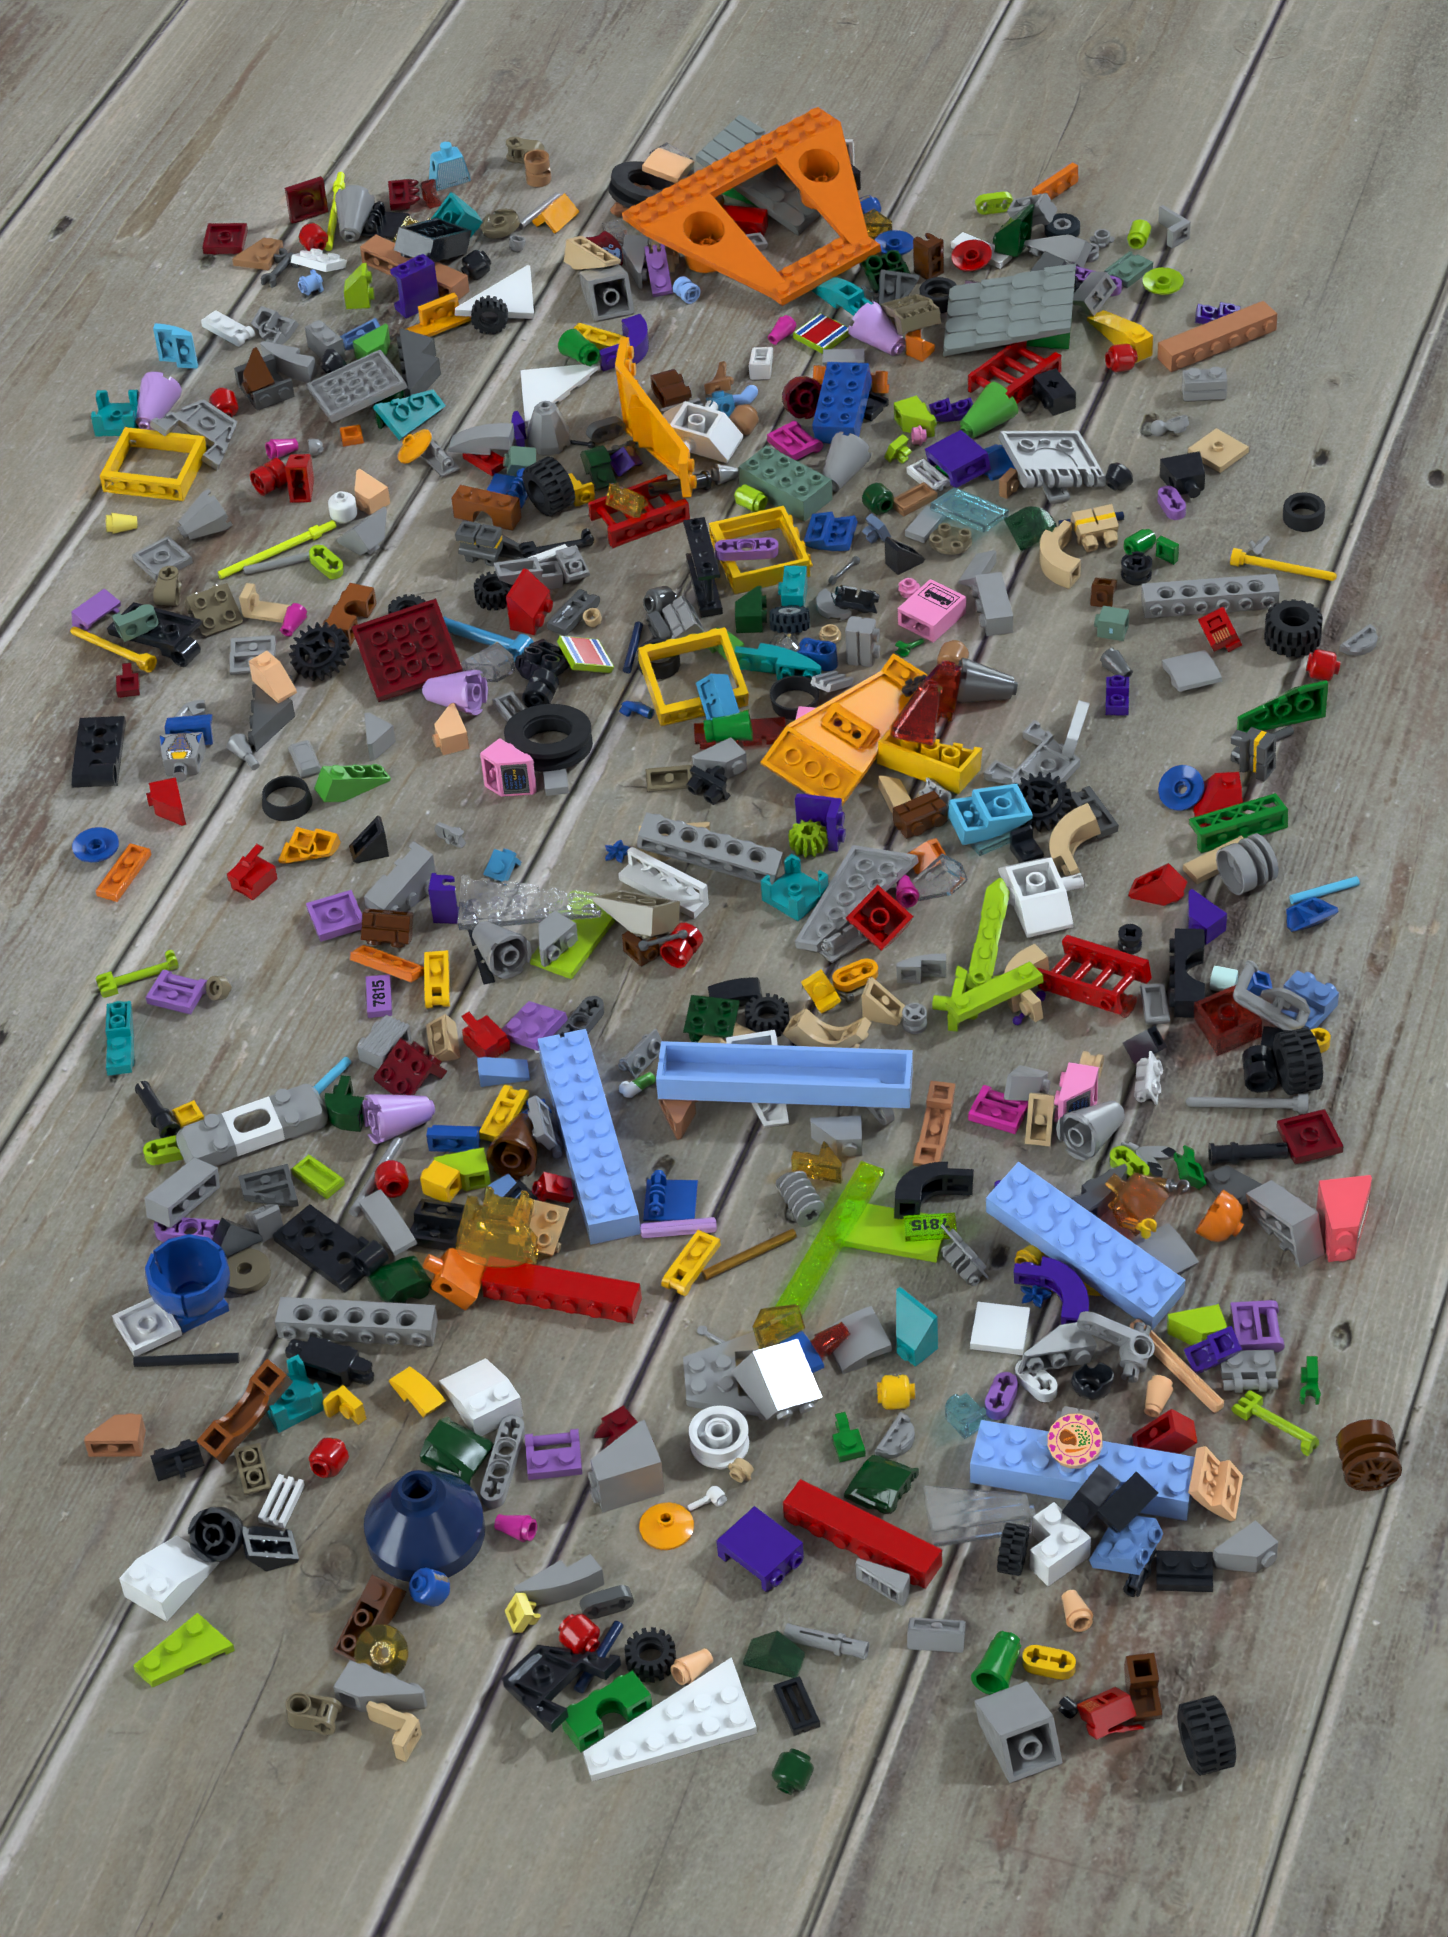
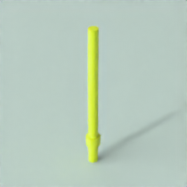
M343 172L337 173L336 181L333 183L334 195L327 229L328 242L324 248L326 251H331L333 247L338 218L335 196L340 188L341 190L345 189V174Z
M331 520L320 526H312L308 528L307 532L218 571V576L220 579H224L244 570V566L257 564L310 539H318L322 537V534L335 529L336 524L334 520Z

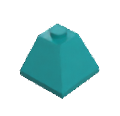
M452 192L449 193L431 218H439L472 230L471 237L483 223L477 212Z
M899 1287L896 1289L897 1353L904 1361L908 1360L916 1367L938 1349V1316L903 1288Z

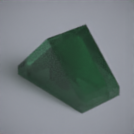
M777 1630L751 1639L743 1665L795 1678L799 1675L806 1655L803 1650Z

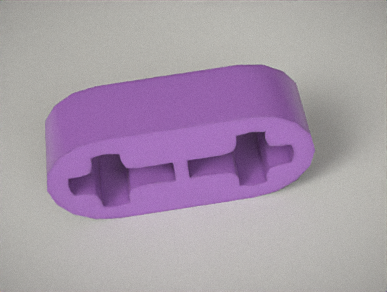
M1172 486L1161 487L1158 490L1157 501L1166 516L1172 520L1184 518L1186 503L1177 489Z
M1002 1372L994 1378L985 1399V1413L989 1418L1000 1420L1008 1415L1018 1391V1380L1014 1374ZM1006 1383L1010 1384L1007 1385L1005 1391H1001V1386H1004ZM998 1400L1001 1401V1406H998L997 1409L993 1408Z

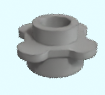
M1098 229L1094 232V236L1090 237V242L1096 243L1100 248H1104L1108 243L1114 242V237L1110 236L1108 230Z

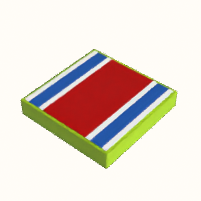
M819 313L793 332V339L823 354V349H832L850 336L847 326L822 313Z
M559 636L557 643L572 670L612 673L614 666L599 639Z

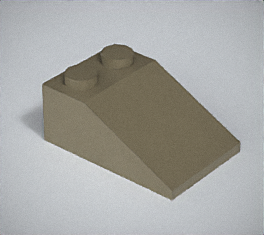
M623 890L593 897L594 903L631 933L641 934V938L652 939L655 935H669V932L673 931L679 924L680 901Z

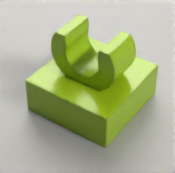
M904 434L899 436L889 444L884 458L890 463L897 458L900 463L904 464L909 459L907 456L912 452L906 446L909 439Z

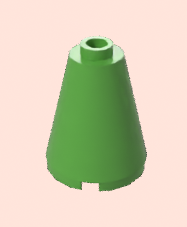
M993 381L985 386L961 420L960 430L969 437L975 438L1014 418L1019 412L1018 405L1013 396L1009 399L1005 394L1008 391L1005 387Z

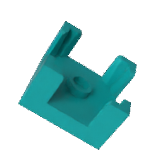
M97 390L96 402L98 413L96 415V412L92 411L91 414L95 437L120 436L125 427L138 429L136 423L139 400L138 390H128L130 403H110L108 392L106 390Z
M791 853L784 860L785 873L772 885L770 875H766L761 880L762 901L794 920L800 921L818 904L829 885L828 874L819 870L818 881L801 872L800 858Z
M299 1355L286 1361L289 1371L287 1375L293 1383L274 1405L269 1406V1411L266 1413L278 1433L324 1411L322 1390L317 1382L312 1385L308 1379L304 1363Z

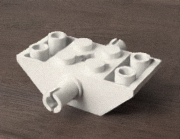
M684 401L664 412L663 416L688 447L690 453L728 463L743 439V434L724 412L718 411V405L714 401L711 406V401H707L704 407Z
M1052 857L998 868L1001 878L1010 891L1008 904L1014 906L1027 938L1073 928L1066 891L1084 888L1081 873L1061 878Z

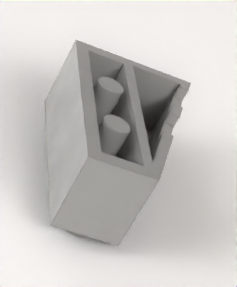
M413 841L409 845L411 850L403 859L398 858L394 862L396 867L388 876L383 875L364 896L366 908L406 912L429 895L428 889L431 873H436L433 854Z
M1272 1180L1246 1193L1250 1215L1269 1235L1274 1233L1282 1242L1279 1246L1284 1252L1288 1249L1296 1257L1294 1263L1299 1268L1325 1254L1319 1223L1321 1218L1316 1209L1309 1207L1299 1197H1295L1284 1187L1279 1186Z

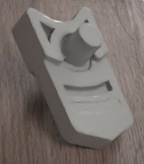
M1264 536L1256 544L1252 540L1248 542L1250 548L1246 551V555H1257L1260 558L1264 556L1261 551L1270 540L1269 536Z
M926 778V787L920 790L919 794L924 795L934 790L940 799L948 805L949 800H951V793L934 779Z
M441 822L436 824L434 830L437 836L444 839L447 844L451 843L459 848L466 844L462 838L464 831L461 828L450 827Z

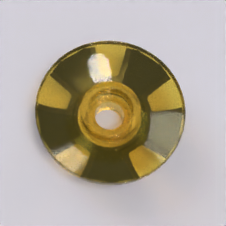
M379 1624L367 1628L360 1635L355 1646L356 1663L368 1664L376 1671L390 1673L395 1677L405 1668L408 1660V1645L399 1630L390 1625ZM385 1647L389 1651V1655L386 1658L382 1656V1650Z

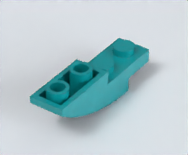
M833 277L811 290L835 309L842 307L853 316L866 303L873 304L864 297V290L849 281Z
M760 643L758 649L736 646L734 650L740 670L776 674L777 680L788 676H804L812 680V676L821 674V666L815 661L783 647Z
M116 1001L107 1004L106 1007L107 1076L132 1073V1067L134 1066L131 1001Z

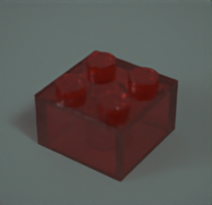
M1236 985L1194 1003V1020L1217 1056L1262 1037V1020L1260 1016L1234 1000L1233 993Z

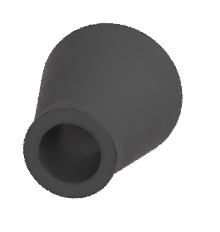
M1110 648L1102 654L1100 658L1102 667L1115 675L1124 677L1132 675L1133 671L1129 668L1119 650Z

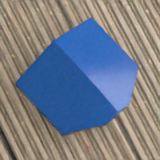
M995 444L984 448L988 452L991 470L984 474L991 481L1001 478L1010 467L1016 469L1003 445Z
M1316 897L1307 899L1286 909L1287 928L1294 932L1321 924L1335 916L1339 912L1338 907Z

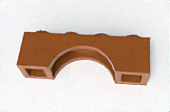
M266 1359L249 1379L248 1387L238 1403L222 1418L214 1420L196 1442L223 1464L234 1452V1449L240 1445L269 1411V1406L275 1404L293 1381L269 1359Z

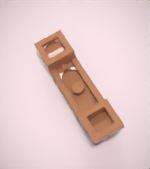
M930 1081L926 1100L927 1107L920 1140L917 1142L913 1166L941 1162L954 1102L956 1087L954 1083Z

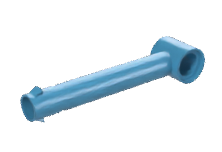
M446 616L443 617L449 633L504 650L507 657L514 663L516 657L524 652V648L534 643L525 634H520L513 640L446 618Z

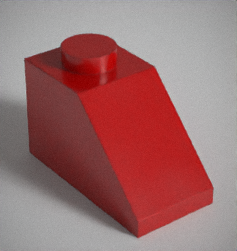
M176 777L149 783L150 792L146 793L149 807L154 806L155 815L181 826L186 825Z
M1167 863L1136 878L1128 896L1131 899L1165 906L1172 902H1178L1184 896L1187 881Z
M1173 1409L1165 1412L1132 1434L1135 1447L1181 1454L1197 1443L1194 1420Z

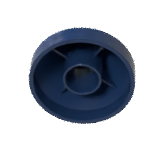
M414 1470L389 1482L376 1493L365 1513L364 1533L371 1558L388 1575L410 1582L411 1577L417 1570L428 1567L443 1572L449 1578L467 1567L479 1553L485 1537V1520L479 1497L466 1482L443 1472Z

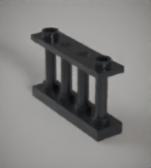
M705 517L683 520L691 553H686V562L701 618L723 614V608L715 578H720V572Z

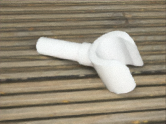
M712 1486L707 1491L706 1496L687 1505L689 1511H692L711 1501L716 1507H719L727 1501V1498L718 1486Z

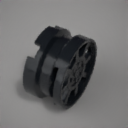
M1135 551L1132 552V555L1126 554L1121 560V578L1124 582L1130 585H1142L1151 580L1152 558L1149 555L1145 556L1144 552Z

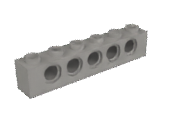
M1276 574L1142 584L1141 590L1144 618L1209 614L1221 607H1224L1226 612L1269 609L1275 603H1279L1280 596Z
M647 812L637 840V848L761 884V880L766 875H770L771 885L775 882L783 852L773 847H763L748 840H739L728 834H719L709 831L704 827H695L680 820L674 821L664 818L660 814Z
M280 1297L275 1319L278 1338L291 1340L309 1339L310 1336L337 1342L401 1344L418 1347L433 1346L438 1323L435 1305Z

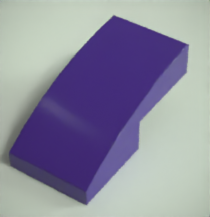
M517 410L513 412L511 420L514 426L513 443L514 446L525 447V439H527L525 422Z
M1232 1326L1207 1336L1208 1339L1184 1349L1190 1366L1197 1375L1243 1351Z

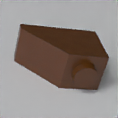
M257 347L253 348L243 373L244 382L241 383L245 394H250L252 400H254L252 392L275 384Z

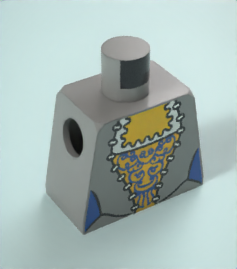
M203 732L159 735L167 776L176 777L178 782H183L186 780L187 775L199 773L206 752Z

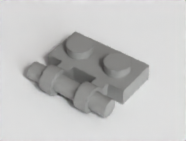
M535 1095L527 1099L530 1109L528 1110V1116L534 1127L532 1130L533 1137L537 1143H542L548 1150L552 1151L554 1158H559L562 1156L561 1149L563 1148L562 1139L558 1136V1122L554 1115L550 1113L549 1107Z
M1274 1350L1241 1351L1220 1364L1222 1379H1233L1223 1380V1391L1234 1390V1393H1243V1390L1267 1392V1389H1278Z

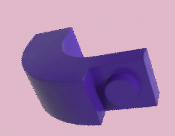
M641 314L622 319L623 336L629 337L630 346L634 347L632 363L636 364L646 356L649 349L648 327ZM619 344L600 350L601 358L599 363L603 372L615 368Z
M1043 1256L1041 1266L1031 1262L1015 1263L1013 1272L1014 1284L1037 1285L1048 1288L1058 1295L1062 1302L1061 1325L1076 1323L1081 1312H1089V1298L1086 1287L1078 1274L1066 1264Z

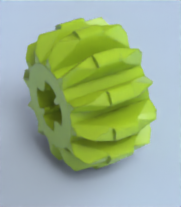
M801 819L800 824H793L792 829L789 830V846L791 850L795 851L797 856L803 854L805 858L808 855L816 857L817 853H823L827 847V830L825 826L821 825L820 821L813 823L812 819L809 822Z

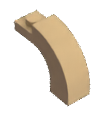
M1064 520L1058 527L1054 528L1053 532L1048 530L1043 532L1040 539L1039 561L1040 567L1047 578L1062 587L1070 589L1081 576V560L1062 551L1072 539V523Z
M1088 803L1066 814L1057 823L1050 837L1049 850L1058 873L1063 871L1065 877L1080 873L1073 858L1077 847L1082 842L1101 834L1097 819Z
M1033 944L1017 953L1009 961L1004 973L1029 961L1036 968L1050 971L1048 956L1036 944ZM1030 989L1007 1000L1008 1006L1013 1013L1021 1010L1025 1016L1028 1015L1034 1022L1043 1019L1041 1000Z
M806 1008L791 1017L783 1035L797 1046L859 1048L860 1044L868 1037L869 1033L867 1031L872 1022L864 1016L848 1026L836 1027L822 1022Z

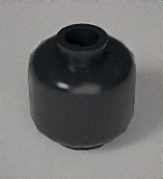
M473 250L462 258L463 267L461 271L468 278L471 277L474 280H478L490 271L492 263L484 251Z

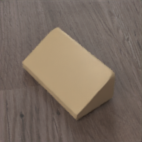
M878 776V788L893 815V807L908 802L911 799L901 779Z
M444 1014L426 1025L429 1054H433L442 1062L456 1060L461 1057L455 1021Z

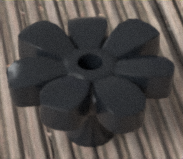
M917 676L914 678V681L911 678L905 681L906 685L902 687V693L906 697L915 694L918 700L924 698L925 693L923 689L928 687L927 676Z

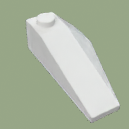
M775 1030L726 1037L727 1044L778 1045ZM751 1103L764 1128L789 1124L787 1104Z

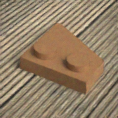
M262 238L233 257V266L270 270L274 263L273 255H279V249L283 248L282 240Z

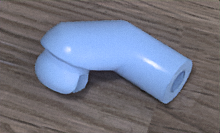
M748 385L741 394L733 395L735 405L750 404L758 394L757 387Z

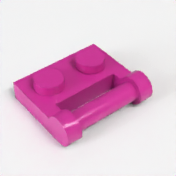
M792 421L767 434V441L772 446L794 460H798L811 452L818 453L823 448V443L805 432L797 421Z
M983 1085L968 1113V1120L1016 1134L1026 1113H1028L1029 1101L1005 1100L1004 1093L992 1090L990 1086Z

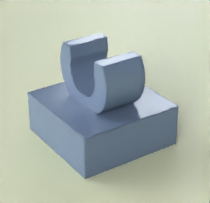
M871 513L865 518L869 526L865 527L862 532L867 536L866 539L871 544L876 542L878 537L884 542L886 537L891 538L885 524L874 514Z

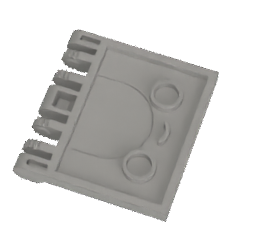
M1000 431L999 440L1020 475V483L1023 488H1041L1043 483L1042 476L1048 488L1054 485L1057 488L1072 487L1073 485L1074 487H1080L1082 485L1081 476H1083V482L1087 487L1105 486V475L1079 431Z

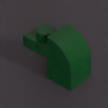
M604 445L587 449L580 453L586 475L590 474L595 491L616 485L610 464L611 458Z
M341 1075L338 1085H334L333 1094L325 1093L324 1096L328 1119L332 1125L341 1130L361 1132L364 1124L362 1113L364 1097L353 1096L351 1076Z

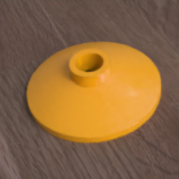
M422 429L414 434L407 435L403 439V444L398 452V460L403 464H407L422 455L431 442V432L427 429Z
M670 1502L656 1504L642 1515L639 1523L640 1535L653 1548L660 1550L675 1549L684 1545L691 1538L694 1531V1520L691 1513L679 1504Z

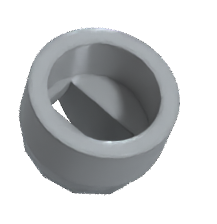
M518 235L510 236V249L520 252L525 246L526 239Z
M308 439L309 454L311 456L320 455L324 449L322 447L323 443L319 439Z

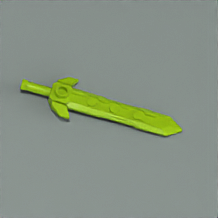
M998 878L986 888L980 925L968 973L967 970L959 965L956 969L955 976L965 979L966 991L1000 976H993L1002 924L1005 919L1010 891L1002 878ZM978 1014L968 1019L975 1020L978 1018Z

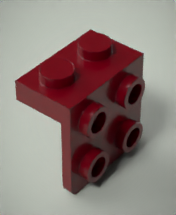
M400 1038L375 1073L374 1080L393 1095H415L429 1073L442 1079L447 1070L440 1066L442 1061L431 1053L427 1056L424 1053L426 1049L416 1041L410 1044Z

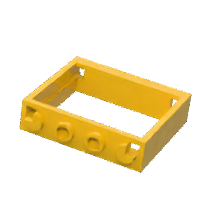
M125 427L100 474L103 492L184 501L203 463L201 461L202 456L207 451L205 436L172 432L164 436L155 430ZM130 447L189 453L177 479L118 472Z
M784 506L709 523V535L714 550L715 543L720 540L734 539L781 528L795 558L794 561L740 573L735 561H720L734 594L751 591L756 586L764 588L783 582L784 566H807V577H810V567H813L811 555L806 553L805 543L803 540L800 541L799 530L793 526L792 515L787 514Z
M725 627L711 629L699 634H689L678 639H668L661 643L647 644L638 648V661L660 726L706 715L700 697L665 705L650 661L713 646H723L737 688L733 689L738 708L748 706L749 693Z

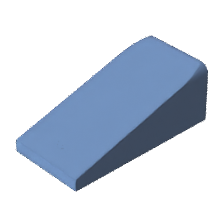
M376 318L340 336L343 339L346 351L354 349V340L380 327Z
M492 1057L477 1058L481 1087L530 1081L527 1060Z

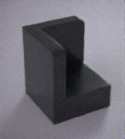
M1156 1025L1123 1042L1134 1064L1140 1061L1141 1058H1148L1149 1051L1155 1054L1167 1048Z

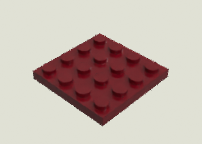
M436 598L351 627L378 702L423 688L424 683L430 678L463 672Z

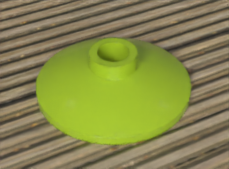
M1161 267L1145 273L1142 283L1149 292L1167 295L1179 291L1183 287L1184 278L1180 272L1174 269Z

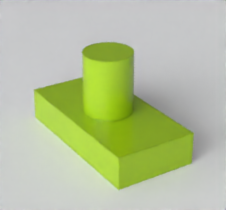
M955 978L951 997L934 995L932 1010L948 1011L946 1009V1001L965 993V979ZM948 1011V1031L958 1032L959 1022Z

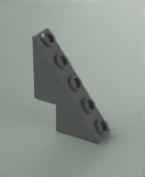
M401 328L400 336H396L399 359L402 361L400 362L402 378L408 387L404 389L406 398L413 394L427 391L441 375L439 358L435 357L434 338Z
M288 674L289 678L291 679V681H292V683H293V678H292V676ZM252 684V695L255 700H251V712L253 715H250L249 723L252 731H248L249 745H254L255 752H257L295 717V712L291 699L287 698L281 703H277L258 685Z

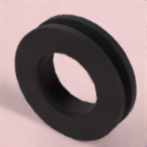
M630 161L618 164L613 168L608 191L616 202L630 208L676 183L642 171V165L644 164L642 161ZM633 183H637V184H639V185H645V186L648 185V186L653 187V188H655V189H657V190L644 189V188H641V187H638V186L634 185Z
M542 704L526 708L512 716L504 728L505 742L511 743L516 749L530 755L534 761V771H556L574 766L588 756L593 745L591 722L587 715L579 709L562 704ZM547 731H557L568 735L565 739L554 743L541 744L529 740L530 737Z

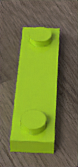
M1029 961L946 1001V1009L960 1023L1043 983V975Z

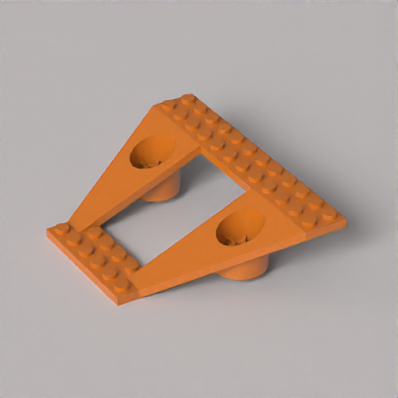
M819 107L813 108L800 117L794 118L789 123L779 126L776 130L761 136V138L752 143L746 144L735 152L729 153L726 157L713 162L702 170L696 171L689 177L681 179L678 183L663 189L661 192L622 212L623 220L643 235L685 255L686 263L691 270L700 273L718 271L772 298L781 306L863 262L869 256L881 252L880 244L868 236L841 122ZM776 164L799 189L801 202L810 209H816L840 236V238L800 258L795 263L784 267L778 272L715 199L720 194Z

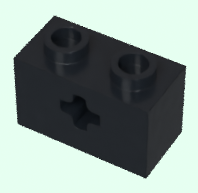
M1056 368L1033 376V395L1038 397L1044 408L1048 409L1053 416L1076 408V391Z

